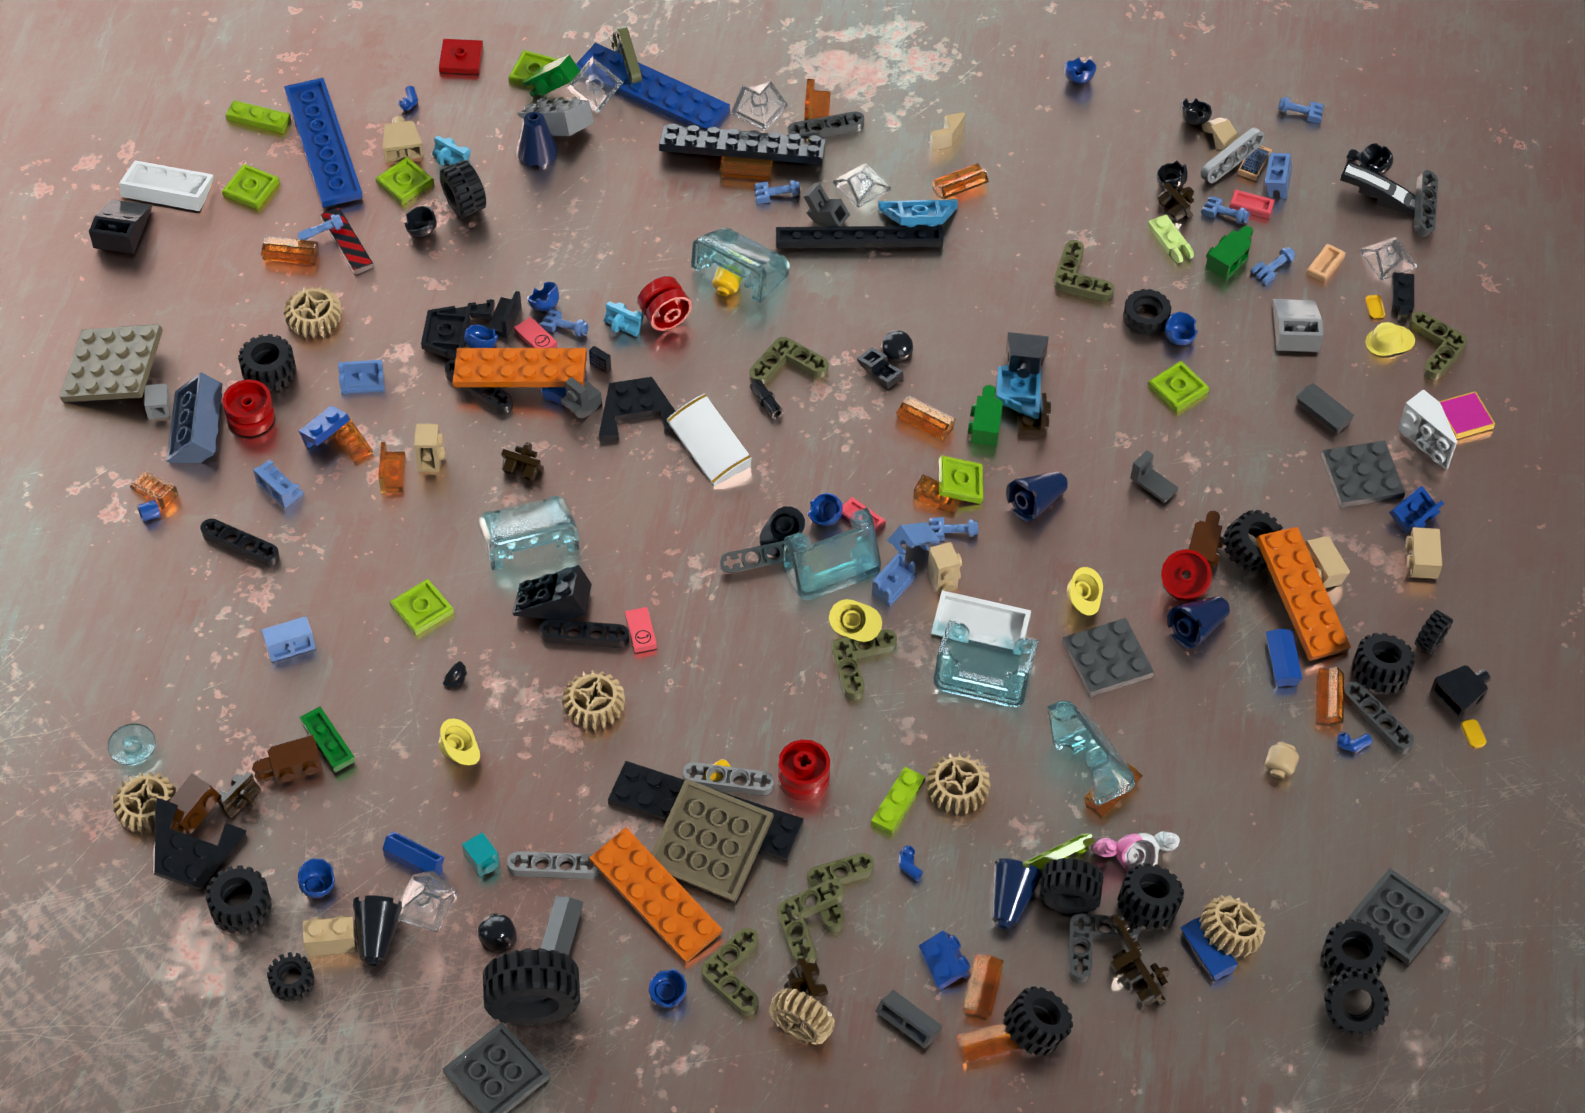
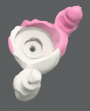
M1161 831L1154 836L1148 833H1133L1125 835L1118 842L1110 838L1099 839L1091 846V850L1102 857H1112L1115 855L1118 862L1128 873L1131 868L1135 869V866L1139 864L1142 866L1144 864L1157 865L1159 850L1166 852L1174 850L1178 847L1180 838L1175 833Z

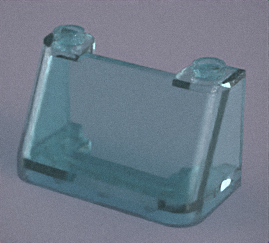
M719 228L702 234L693 241L692 268L700 271L704 266L710 268L714 263L744 278V287H751L754 292L752 299L759 303H762L789 275V263L785 256L730 228Z
M552 496L548 499L488 511L478 521L492 570L503 568L502 561L507 557L509 560L513 559L512 552L554 542L557 548L565 545L568 552L580 550L578 529L563 497Z
M868 508L858 510L851 515L850 524L853 529L814 544L807 535L802 533L784 538V570L801 598L805 600L815 599L871 578L880 572V553L873 517Z
M949 620L937 655L933 679L934 685L939 690L1010 707L1021 706L1026 697L1039 640L1020 638L1016 641L1014 650L969 640L970 630L963 623Z
M1062 700L1048 706L1052 741L1057 750L1062 749V746H1067L1072 749L1073 753L1083 749L1087 752L1086 763L1091 770L1093 784L1091 797L1097 806L1134 788L1135 777L1133 772L1096 722L1070 701Z

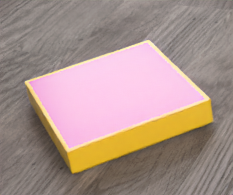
M1476 391L1439 401L1456 439L1494 429L1495 423Z

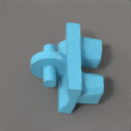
M440 136L434 138L435 147L432 155L437 158L438 164L445 165L447 163L453 165L462 160L467 161L470 158L471 150L465 146L458 147L455 145L454 140L449 137L446 139Z
M609 301L606 304V314L603 322L611 325V330L614 332L622 330L636 337L639 335L644 314L640 311H629L620 302L614 304Z

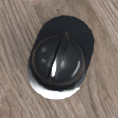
M792 506L778 508L770 516L760 533V545L798 539L805 528L803 514ZM781 545L784 550V555L793 548L791 547L785 549V545ZM771 547L768 549L767 554L776 557L779 556V550Z

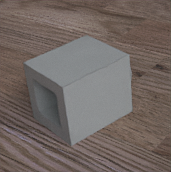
M167 383L145 386L144 406L148 419L170 418V394Z

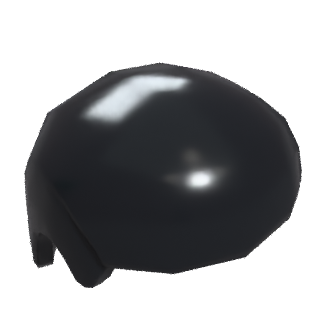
M1185 98L1181 102L1182 119L1188 124L1200 125L1206 123L1212 116L1211 106L1206 102L1198 101L1197 98L1192 102H1188V99Z
M1177 160L1160 166L1157 171V182L1162 188L1168 182L1177 190L1178 187L1183 186L1187 181L1188 171L1186 164L1182 165Z
M416 207L406 214L407 223L405 222V227L409 235L413 237H426L432 234L436 228V217L430 207Z
M893 330L888 332L882 339L881 351L890 361L900 362L906 360L912 354L913 342L911 337L904 331Z
M492 913L483 918L477 927V936L481 944H484L494 953L506 951L513 946L517 939L513 922L504 914Z

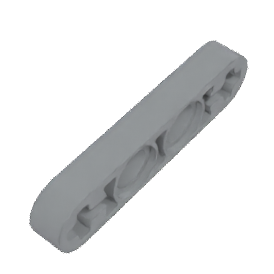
M1256 128L1249 129L1203 166L1201 178L1210 183L1219 180L1263 144L1265 139L1264 132Z
M697 762L686 764L682 770L684 780L689 779L715 790L766 796L774 789V778L766 771ZM692 771L697 773L694 778H690ZM704 771H707L706 780H703ZM713 773H720L723 775V779L719 782H713L710 776ZM737 776H744L747 779L743 785H737L733 780ZM751 778H754L753 786H750ZM762 780H767V784L765 785V787H761L760 783H762Z
M518 851L511 853L507 858L509 873L518 877L593 879L601 873L595 866H593L592 870L587 868L589 863H591L589 857L593 854ZM529 860H531L532 868H528ZM540 860H545L549 863V866L545 869H538L535 865ZM516 861H521L519 867H515ZM564 861H570L573 867L569 870H563L560 868V864ZM577 862H580V870H577Z

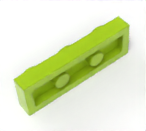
M233 100L225 114L227 120L279 133H284L291 120L289 113Z
M904 767L873 816L871 826L892 835L923 786L926 776Z
M1081 834L1024 861L1022 866L1029 869L1031 864L1042 872L1044 865L1050 863L1051 860L1068 858L1073 853L1078 855L1088 851V846L1095 843L1092 834Z

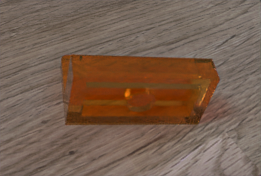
M807 79L804 120L829 116L831 92L815 90V79Z
M381 442L378 478L381 493L403 492L406 454L405 452H387L386 442Z

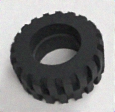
M526 948L521 951L513 950L508 954L503 953L498 958H493L483 971L484 1008L495 1020L499 1019L502 1023L506 1024L508 1022L516 1026L519 1024L525 1026L546 1025L549 1022L555 1023L559 1019H565L570 1014H573L580 1004L579 967L567 954H560L556 950L548 951L544 948L531 950V948Z

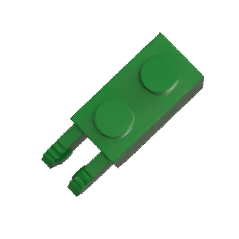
M568 54L541 67L534 75L525 79L523 85L529 86L533 84L535 88L529 94L532 97L539 94L542 96L570 83L580 70Z
M1246 225L1238 232L1232 230L1227 236L1224 235L1215 248H1210L1207 252L1206 268L1227 280L1248 259L1253 229Z
M985 385L982 396L977 395L976 404L971 406L970 417H974V421H969L968 434H972L971 443L997 446L1003 402L999 398H995V386Z

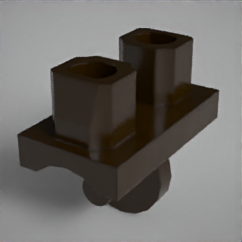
M1168 182L1164 184V192L1157 197L1159 204L1163 208L1168 207L1171 203L1175 204L1169 210L1170 215L1175 221L1180 220L1184 216L1188 219L1194 216L1190 211L1191 206L1189 205L1194 202L1192 198L1194 190L1191 187L1183 188L1180 186L1176 191Z
M528 442L523 447L516 446L515 452L503 449L501 453L504 458L501 468L503 472L514 475L517 465L523 467L521 477L529 481H533L538 472L542 473L544 466L541 465L540 460L534 459L537 457L538 452L533 451L532 444Z
M248 771L243 776L236 774L231 779L232 787L227 792L224 790L218 792L221 798L217 803L222 807L226 816L231 819L245 805L253 808L256 804L253 797L261 790L260 786L255 782L253 774Z
M1137 958L1134 960L1136 966L1125 973L1133 987L1144 980L1146 981L1148 986L1137 992L1144 1006L1158 1001L1159 1004L1164 1003L1166 999L1156 983L1160 982L1162 987H1166L1169 984L1166 980L1170 974L1168 967L1159 968L1157 963H1154L1150 966L1153 971L1150 974L1141 958Z
M798 958L797 965L787 975L789 981L784 984V989H797L801 993L805 992L806 995L812 996L817 1001L824 1000L828 995L825 984L815 985L814 980L820 975L817 963H806L805 958Z

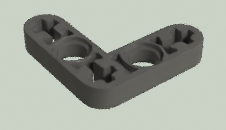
M1076 914L1071 918L1069 924V977L1072 981L1085 983L1091 976L1092 940L1123 942L1119 933L1115 932L1116 928L1110 920L1112 915ZM1118 916L1119 918L1123 917L1127 924L1131 926L1133 931L1129 933L1130 937L1137 939L1141 927L1136 926L1135 922L1131 923L1128 921L1127 916ZM1077 923H1082L1083 930H1078ZM1091 923H1095L1093 931H1091ZM1107 923L1111 926L1112 930L1104 933L1099 930L1098 925ZM1076 944H1083L1086 946L1087 951L1077 953L1073 947ZM1078 961H1083V974H1078Z

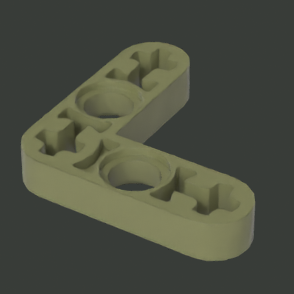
M626 25L617 27L610 37L611 48L615 53L622 54L630 83L642 82L641 71L629 30Z
M1078 240L1068 241L1055 273L1054 287L1062 292L1102 302L1110 301L1114 294L1113 284L1106 280L1078 274L1077 271L1083 257L1084 245ZM1076 249L1074 256H1072L1071 251ZM1071 263L1074 267L1066 268L1064 264ZM1085 283L1089 285V288L1082 289L1078 285Z
M1421 311L1415 312L1411 316L1410 328L1439 345L1438 349L1427 360L1423 370L1424 375L1431 380L1440 379L1464 351L1467 338L1462 333L1429 314ZM1433 330H1440L1443 332V335H1436L1433 333ZM1447 353L1451 358L1444 359L1440 354ZM1436 364L1439 365V366H1438V369L1432 370V369H1434V367L1436 366Z
M780 337L774 341L750 368L749 380L752 383L755 380L757 382V379H761L765 385L785 362L815 378H823L828 374L829 362L824 357L790 338ZM797 355H805L807 359L802 361L797 360L795 357ZM775 359L777 363L770 365L766 363V360Z
M881 630L877 637L867 641L871 645L869 649L859 648L858 644L861 641L848 637L840 638L833 642L832 657L845 697L850 700H858L863 696L865 686L857 659L892 652L897 646V635L892 630ZM887 638V640L890 641V643L886 644V642L883 641V639ZM839 648H843V650L846 651V658H843L841 650H839ZM850 665L854 668V671L845 673L842 671V667ZM851 680H854L853 683L855 688H858L857 691H853V689L850 688Z
M859 853L815 866L807 873V886L810 889L818 885L817 880L814 879L816 875L821 878V883L830 879H836L842 885L866 878L873 873L874 859L867 853ZM863 862L867 865V868L863 869L862 866H859V863ZM841 867L846 869L847 874L839 877L834 874V870ZM834 887L831 888L830 894L832 896L836 895ZM812 896L814 904H816L817 897ZM840 903L818 912L822 925L828 932H838L843 928L845 917ZM831 910H832V914H833L834 919H838V920H837V923H835V924L833 923V921H829V920H830V913H829V911H831Z
M836 879L827 880L779 904L777 914L796 961L798 958H803V951L799 946L802 944L808 951V957L805 958L806 963H814L818 956L805 918L834 906L845 898V888L840 881ZM833 887L837 889L834 896L830 894ZM821 892L824 894V898L826 899L824 901L819 894ZM809 897H817V903L813 907L805 905ZM788 908L792 909L791 913L795 921H791L787 916ZM797 927L803 928V934L799 938L791 937L793 929Z
M752 928L739 930L710 956L701 967V976L704 982L739 1014L747 1017L754 1015L758 1011V996L736 977L732 971L758 947V933ZM751 937L752 943L747 941L743 944V938L749 939ZM727 951H733L737 957L732 961H727L723 955ZM708 969L712 971L717 969V976L713 973L708 975ZM726 983H733L737 986V989L734 992L728 993L724 991L723 986ZM743 1000L746 1002L751 1000L752 1006L746 1005L743 1007Z

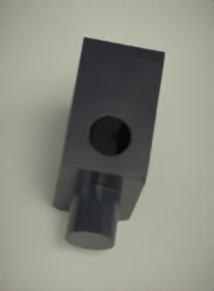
M1008 332L1006 345L1008 370L1017 372L1020 378H1028L1030 374H1039L1047 355L1049 336Z
M1464 665L1436 677L1430 691L1459 721H1462L1485 698L1488 690L1486 683L1490 681V675L1484 669L1474 673L1469 666Z

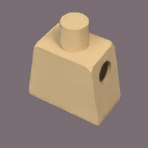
M396 116L392 119V123L384 125L383 152L385 163L401 161L406 157L409 159L424 157L422 141L413 121H405L402 116Z

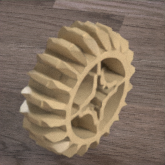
M313 285L311 289L303 287V291L296 290L295 295H290L289 300L286 301L284 307L285 322L289 325L291 331H295L297 335L302 334L305 338L311 335L313 339L318 334L323 337L324 332L330 334L331 328L336 329L337 323H340L342 316L341 302L335 293H331L329 288L323 290L322 286H320L318 289H315Z
M592 670L589 675L583 671L581 678L575 675L574 682L568 681L567 688H564L562 698L564 712L568 714L570 721L574 720L576 726L583 724L585 730L588 726H592L595 731L599 725L603 729L606 727V723L613 725L614 718L619 719L620 712L624 710L625 695L623 687L620 686L618 679L613 680L611 674L605 676L603 671L595 674L594 670Z
M950 753L948 759L942 756L939 762H934L932 769L928 771V778L926 779L927 793L931 795L932 802H937L938 809L945 806L947 813L952 809L956 815L959 813V810H963L967 814L969 808L975 811L977 806H982L984 799H987L989 796L990 776L988 772H985V765L979 766L978 759L971 761L970 754L966 758H962L961 753L957 757H953ZM951 773L950 776L945 777L944 780H941L945 775ZM973 787H976L974 791H972L969 794H966L967 791L972 790Z
M149 771L146 776H143L139 772V777L134 778L130 775L129 782L122 781L123 788H116L117 795L113 796V811L116 813V819L121 822L124 828L129 827L132 833L136 829L141 834L145 829L152 833L155 820L154 803L156 799L160 798L169 802L176 793V788L167 777L162 778L160 773L153 776V773ZM152 791L159 792V793H161L163 796H159L158 794H154V793H152ZM127 808L133 809V811H138L139 814L132 813Z
M1221 895L1219 898L1211 900L1203 909L1199 920L1201 922L1200 929L1205 932L1204 937L1210 939V945L1214 944L1217 947V951L1223 950L1226 956L1232 954L1234 958L1238 956L1244 958L1254 953L1263 943L1262 941L1266 933L1264 930L1265 924L1260 921L1261 915L1255 914V908H1250L1248 902L1242 903L1239 897L1234 900L1231 895L1226 898Z
M790 988L781 989L770 1002L769 1014L772 1016V1020L777 1022L776 1025L791 1036L806 1043L810 1042L813 1045L822 1044L831 1035L832 1029L835 1026L832 1013L827 1011V1007L820 1004V1001L806 995L805 992L801 993L797 989L792 990Z

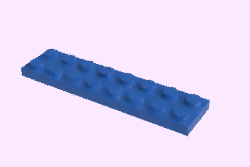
M596 42L576 63L580 70L578 75L688 126L696 125L706 129L716 127L730 111V104L639 62L642 82L631 84L622 54L615 53V51Z
M324 78L284 86L322 207L363 198Z

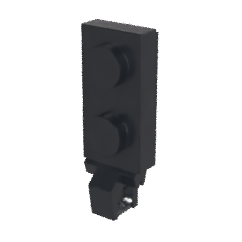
M1393 272L1391 310L1398 311V323H1407L1409 312L1413 313L1414 274Z

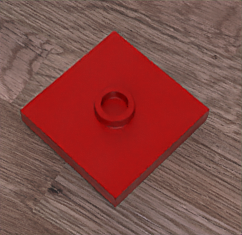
M443 39L439 72L479 74L483 40Z

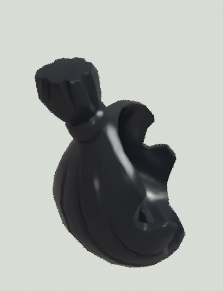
M1377 143L1370 144L1362 152L1350 149L1346 157L1350 161H1359L1360 166L1380 175L1386 173L1393 164L1391 151L1383 145L1381 147Z

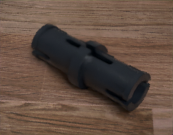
M757 379V382L756 380L750 384V389L757 396L758 403L765 407L772 419H776V416L778 418L782 416L784 410L775 400L773 392L766 388L761 379Z

